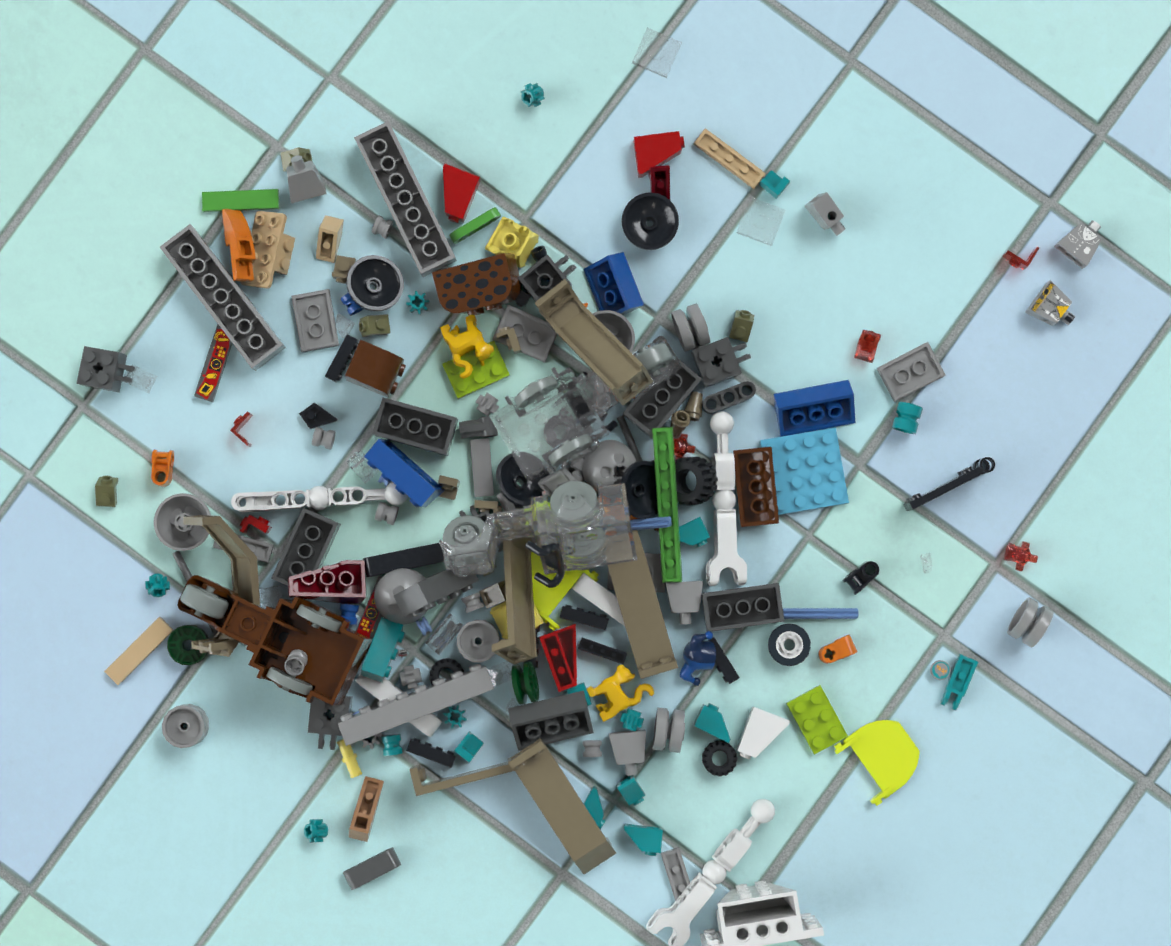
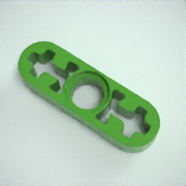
M494 207L456 229L449 236L454 244L459 243L499 219L501 214Z

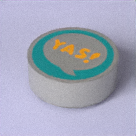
M935 661L930 667L931 675L935 679L944 680L950 675V666L945 661Z

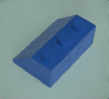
M624 252L608 255L584 268L599 311L610 310L624 315L644 306Z

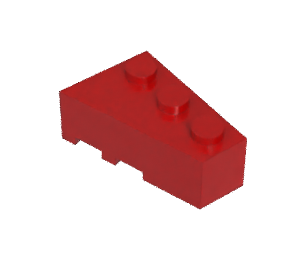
M576 624L540 636L539 638L558 692L577 686Z

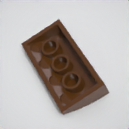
M772 447L734 450L741 527L778 524L779 516Z

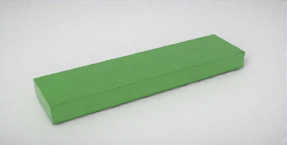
M279 190L202 192V211L279 209Z

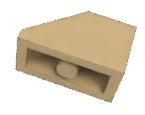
M325 215L319 227L316 259L335 262L342 237L343 219Z

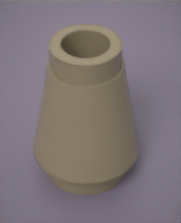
M699 392L691 393L684 409L688 413L690 421H699V418L702 417L703 394Z
M679 410L672 414L670 427H673V437H679L689 425L690 419L687 412Z

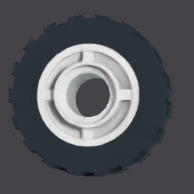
M783 624L772 631L768 641V649L772 658L779 664L795 666L802 663L809 655L811 641L809 635L796 624ZM787 639H791L795 643V647L792 650L784 648V642Z

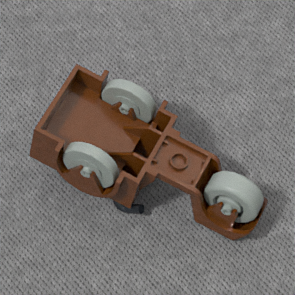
M199 575L189 578L177 604L179 610L207 622L215 630L248 645L246 649L254 653L248 665L260 670L257 678L272 681L285 691L305 697L308 703H312L316 697L332 706L342 705L373 640L348 628L350 621L308 600L294 597L293 601L280 598L276 608L266 606L264 609L241 598L238 593ZM299 649L306 653L308 661L303 672L293 676L286 672L284 665L291 651Z

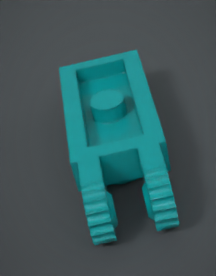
M959 654L946 685L941 705L945 706L952 692L957 694L952 703V709L957 710L962 697L965 696L978 661Z

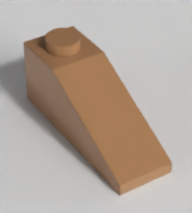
M365 776L349 828V838L368 842L384 781Z

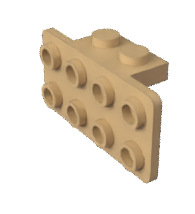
M265 211L256 212L251 233L256 259L252 261L254 280L251 282L240 281L242 285L269 289L272 285L274 272L287 275L295 238L283 233L287 219L285 214Z

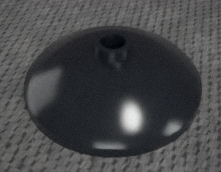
M643 193L634 197L628 202L622 214V229L625 236L633 245L645 250H655L666 246L675 237L679 226V216L674 204L668 198L658 193ZM647 221H652V222H653V226H651V227L647 226V225H646V222H647Z
M370 255L360 258L351 266L347 274L346 285L350 297L357 305L370 311H384L398 302L403 293L404 281L399 268L391 260L378 255ZM370 285H374L376 289L372 290Z
M514 452L504 457L499 463L496 470V482L499 490L507 500L524 507L533 503H541L547 497V494L539 486L538 482L550 474L545 464L536 456L527 452Z
M637 461L631 464L621 479L620 497L626 511L635 518L648 519L658 513L655 464L650 461Z

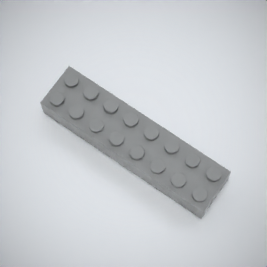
M389 121L354 137L422 277L456 262L455 255Z
M191 224L160 246V249L252 369L256 371L286 348Z
M476 664L468 667L469 671L465 673L460 670L450 674L451 678L444 680L443 677L432 681L433 685L426 687L425 684L414 688L415 692L407 694L406 691L395 695L396 699L389 701L387 698L377 702L378 706L370 708L369 705L359 709V713L352 715L350 712L340 716L341 720L338 721V726L345 745H350L493 690L494 686L487 667Z

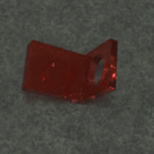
M1037 246L1033 249L1026 261L1008 250L1002 257L1009 260L1008 263L1015 268L1020 267L1024 270L1033 260L1039 247Z
M247 411L243 416L237 417L233 422L234 427L230 431L247 446L251 447L252 444L238 433L253 416V414Z

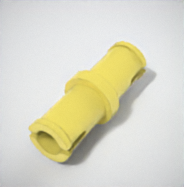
M344 739L338 741L337 744L343 756L342 761L343 763L345 762L350 777L354 778L361 775L362 772L356 760L357 754L353 752L351 745L346 746Z

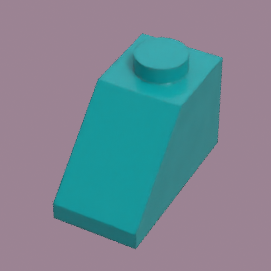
M701 517L679 527L681 543L690 546L697 545V547L708 543L707 539L710 538V535Z
M708 703V706L703 704L693 725L729 743L731 739L722 713L718 712L719 707Z
M630 775L617 783L619 792L629 806L631 804L636 806L644 801L645 793L634 775Z
M593 786L584 801V805L601 830L605 823L603 819L604 812L597 787Z
M624 824L625 832L638 848L645 852V855L656 856V853H661L663 828Z

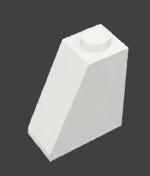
M752 706L736 750L744 758L750 759L751 756L756 758L789 725L790 721Z

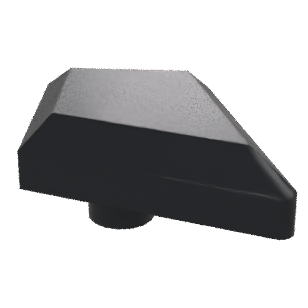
M315 402L299 413L310 429L338 420Z

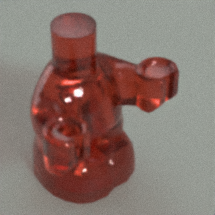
M681 433L679 439L673 438L676 460L683 458L686 453H695L696 446L688 445V434Z
M1023 541L1021 547L1008 542L1003 560L1016 562L1015 570L1023 571L1026 563H1037L1038 556L1030 553V543Z

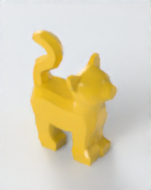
M475 315L466 317L467 331L459 333L458 325L452 330L449 324L440 327L444 341L450 348L454 364L465 368V371L459 375L460 378L469 377L473 371L472 365L468 361L461 360V356L475 350V355L482 366H485L484 360L488 359L494 351V347L484 341L482 333L476 327L477 319Z
M623 664L618 665L614 675L604 679L597 687L589 686L586 688L590 697L605 694L608 702L596 705L603 722L613 718L620 711L641 702L644 691H647L650 696L654 695L653 687L650 684L644 683L636 688L633 698H628L620 685L630 682L636 675L635 673L632 674Z

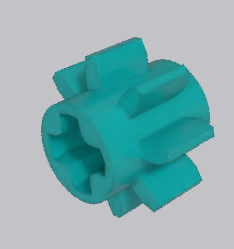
M538 83L525 85V90L521 91L522 101L528 107L541 105L540 101L545 99L543 89L538 86Z
M416 290L414 296L408 295L410 302H407L406 305L412 306L410 309L411 313L416 310L421 315L422 310L428 311L426 304H429L430 300H424L426 293L419 295ZM416 299H420L423 302L420 303V307L413 304L416 303Z
M157 573L149 576V581H145V588L148 590L149 595L162 597L166 595V590H170V582L167 581V576L164 577L162 574Z
M459 705L456 706V709L449 706L450 712L443 713L448 718L444 723L450 722L452 729L455 724H458L461 728V720H467L466 717H463V713L466 710H459ZM453 711L455 714H460L458 717L459 721L451 720L450 717Z
M627 709V713L622 712L620 722H624L622 727L632 731H636L637 727L642 728L644 718L640 717L641 712Z
M310 819V824H306L304 828L305 837L310 839V843L323 842V838L328 835L327 824L323 823V819Z

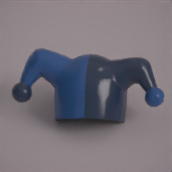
M707 631L705 634L693 635L683 651L685 663L680 671V677L685 681L693 683L694 686H699L701 681L699 678L692 676L693 672L696 670H711L715 665V645L711 641H704L705 639L710 640L713 638L711 631Z

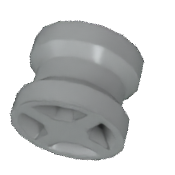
M379 215L373 225L372 233L380 234L383 238L387 239L391 232L393 221H386Z
M479 592L461 598L462 602L466 605V613L484 607V604L480 601L481 595Z
M583 741V746L585 747L583 757H601L600 746L602 741Z

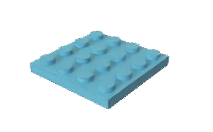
M836 427L760 440L761 448L772 447L778 515L849 503Z

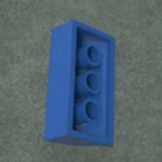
M849 380L773 394L780 437L856 423L854 393Z
M378 439L364 456L368 460L367 464L375 470L379 469L382 472L381 476L388 482L392 481L396 485L395 489L403 495L407 494L411 498L409 501L416 507H427L445 491V489L441 488V485L390 440Z

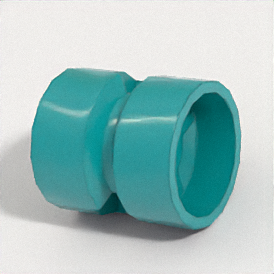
M898 402L896 410L898 417L894 418L892 428L904 433L916 434L919 425L916 420L920 419L923 408L911 403Z

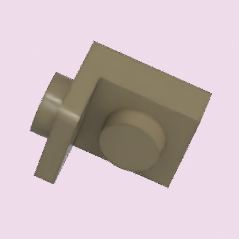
M337 255L334 272H332L333 279H336L338 283L346 284L347 274L351 266L356 262V259Z
M510 327L499 329V333L496 334L497 339L509 337L506 340L509 351L513 350L514 354L522 352L515 329H510Z
M440 475L438 483L445 491L439 497L455 500L460 481Z
M475 500L474 508H479L478 512L488 510L490 513V509H494L493 521H498V517L502 515V506H499L498 501Z
M505 580L479 591L487 609L506 601Z

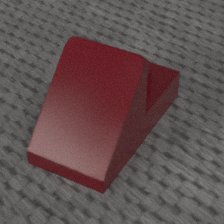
M670 166L650 167L648 174L650 193L661 194L670 200Z

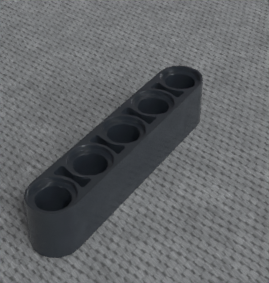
M443 542L363 558L366 577L387 574L390 571L401 568L411 569L454 560L448 555Z

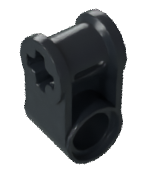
M866 561L849 573L842 581L844 583L847 582L854 590V595H856L879 574V566L873 561ZM868 564H872L875 568L872 575H867L865 572V567Z

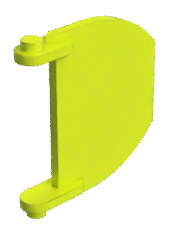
M561 550L565 569L564 577L559 585L549 588L535 580L534 576L539 572L548 579L553 580L557 570L546 565L544 556H538L531 552L534 604L543 622H549L550 625L548 627L553 631L556 628L559 630L561 626L554 622L549 615L583 573L595 582L599 580L597 578L599 574L594 570L590 573L589 570L591 568L585 563L570 560Z
M879 720L868 723L845 738L843 744L839 742L834 745V752L836 754L850 746L882 790L870 799V802L876 806L882 803L881 798L886 799L911 778L917 767L920 754L919 749L901 724L892 720Z

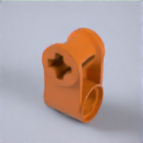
M154 449L152 452L151 479L158 486L166 487L172 481L173 450L158 452V450ZM160 473L166 474V479L163 482L158 481Z
M849 634L822 647L818 655L822 662L832 663L853 655L858 651ZM826 650L832 651L833 654L830 658H825Z

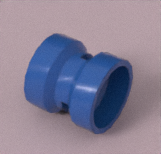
M349 293L341 297V301L347 306L350 316L364 309L352 300Z
M340 603V616L349 620L350 624L357 625L356 613L359 611V605Z

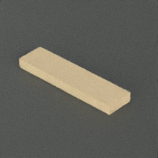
M706 128L693 144L753 189L756 188L766 174Z
M158 617L104 672L117 685H120L174 630L161 617Z

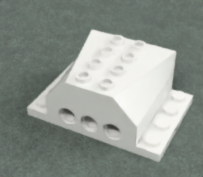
M758 881L753 886L739 884L735 886V889H731L717 904L716 917L719 931H715V929L704 930V933L700 934L702 946H764L824 936V931L814 915H811V913L800 914L796 890L766 883V881Z

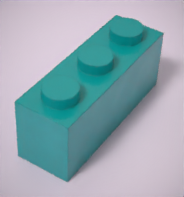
M381 617L361 668L362 676L383 683L385 677H389L392 669L389 666L391 660L395 661L399 651L396 649L398 642L402 643L405 636L402 624Z

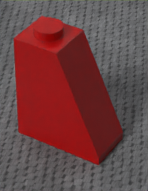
M679 131L634 137L638 178L649 174L650 167L662 166L681 154L685 144L684 137L680 136Z
M444 163L445 214L448 216V220L452 222H464L480 184V177Z

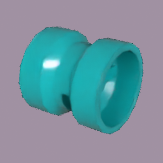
M401 734L381 736L385 747L383 749L384 756L403 753L400 746Z

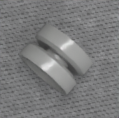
M697 303L687 306L686 313L688 319L681 309L671 312L672 321L684 352L694 349L695 341L693 336L700 346L710 343L708 327Z
M1028 597L1016 611L1007 633L1016 639L1022 636L1023 643L1032 648L1040 641L1050 625L1053 611L1045 606L1038 609V602Z
M474 620L466 623L457 635L459 652L465 659L471 662L481 663L492 658L495 655L492 652V644L500 641L498 630L493 624L485 620ZM478 637L482 639V643L479 645L475 644V639Z
M193 704L174 707L168 711L162 722V733L166 741L179 748H187L198 744L206 737L209 730V719L205 711ZM186 723L188 728H184L183 724Z
M657 707L653 750L663 751L666 746V739H669L668 748L670 752L680 753L685 733L684 710L675 709L672 712L671 721H669L668 709Z

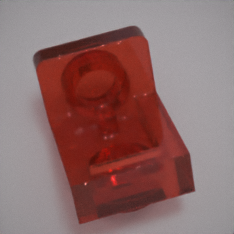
M862 330L854 358L872 363L881 335L873 331Z

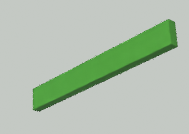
M673 427L652 428L658 517L669 516L672 522L670 527L659 528L662 583L682 582Z

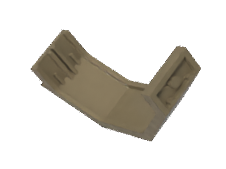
M196 515L183 517V525L203 526L231 560L233 591L238 593L241 598L260 606L257 556L220 516ZM219 631L213 638L191 641L192 649L199 650L200 653L227 657L231 655L239 641Z

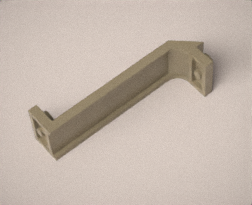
M565 279L535 302L539 312L553 330L611 389L622 406L653 382L644 365L583 305Z
M517 515L503 536L508 639H502L498 643L492 644V652L512 664L537 657L531 551L525 547L526 543L531 541L537 544L556 537V530L535 515L527 516L525 519Z
M632 530L606 538V547L603 553L640 678H646L678 668L638 531Z
M541 738L508 758V764L515 770L566 851L583 874H586L616 854L610 840L604 836Z
M508 762L425 783L424 781L427 779L425 768L421 769L419 764L409 769L416 796L515 771Z

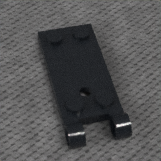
M991 457L978 459L973 463V469L971 466L957 472L958 477L923 495L918 493L907 498L908 502L903 504L906 511L914 510L981 474L993 471L995 461ZM987 460H989V461L991 462V465H992L990 470H989L990 465H989V462H988ZM982 462H984L986 465L985 470L982 467Z

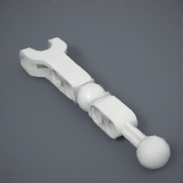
M720 411L716 412L710 420L711 429L717 434V453L712 455V469H715L717 472L714 475L718 477V481H715V485L718 486L716 490H713L715 494L712 498L713 505L716 508L713 516L714 555L705 567L706 582L709 586L717 585L720 572L724 568H729L733 573L734 582L737 585H745L747 582V564L737 552L736 509H733L736 504V496L732 491L735 490L734 454L728 453V433L733 429L734 421L729 413Z
M393 482L388 484L386 488L381 489L340 487L332 490L324 486H316L311 490H306V492L291 490L237 493L233 495L231 505L240 512L297 509L306 506L308 508L312 507L315 510H323L328 506H333V504L337 506L360 505L365 501L387 500L388 503L398 506L406 502L408 495L398 492ZM357 490L363 492V498L360 501L353 499V493ZM336 492L344 494V499L341 502L334 500ZM298 494L305 496L303 504L299 505L295 502V497ZM279 495H284L286 498L285 504L277 505L276 498ZM245 498L246 505L241 507L240 501Z
M759 799L753 803L751 807L752 816L740 831L734 829L729 833L712 856L714 860L705 863L702 874L698 873L671 907L655 911L646 925L647 931L657 934L664 927L670 926L673 928V933L668 940L669 946H683L690 938V922L717 888L716 884L724 881L726 872H730L750 848L752 841L749 837L761 823H768L773 819L775 808L771 801Z

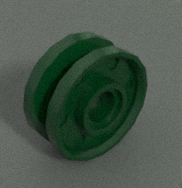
M196 625L177 627L168 638L167 649L169 655L175 662L181 665L200 663L208 654L200 653L196 649L186 650L184 647V643L188 639L191 641L209 639L208 634Z
M525 662L523 670L519 664L512 665L511 679L517 702L520 705L526 704L527 695L531 702H538L539 685L532 662Z

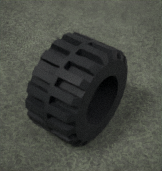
M697 456L683 457L675 460L678 504L690 506L702 504L710 500L709 497L715 494L713 490H716L718 486L715 485L718 477L714 475L717 473L716 470L711 468L713 465L706 463L707 460L705 458ZM689 471H692L696 477V487L693 491L686 484V476Z

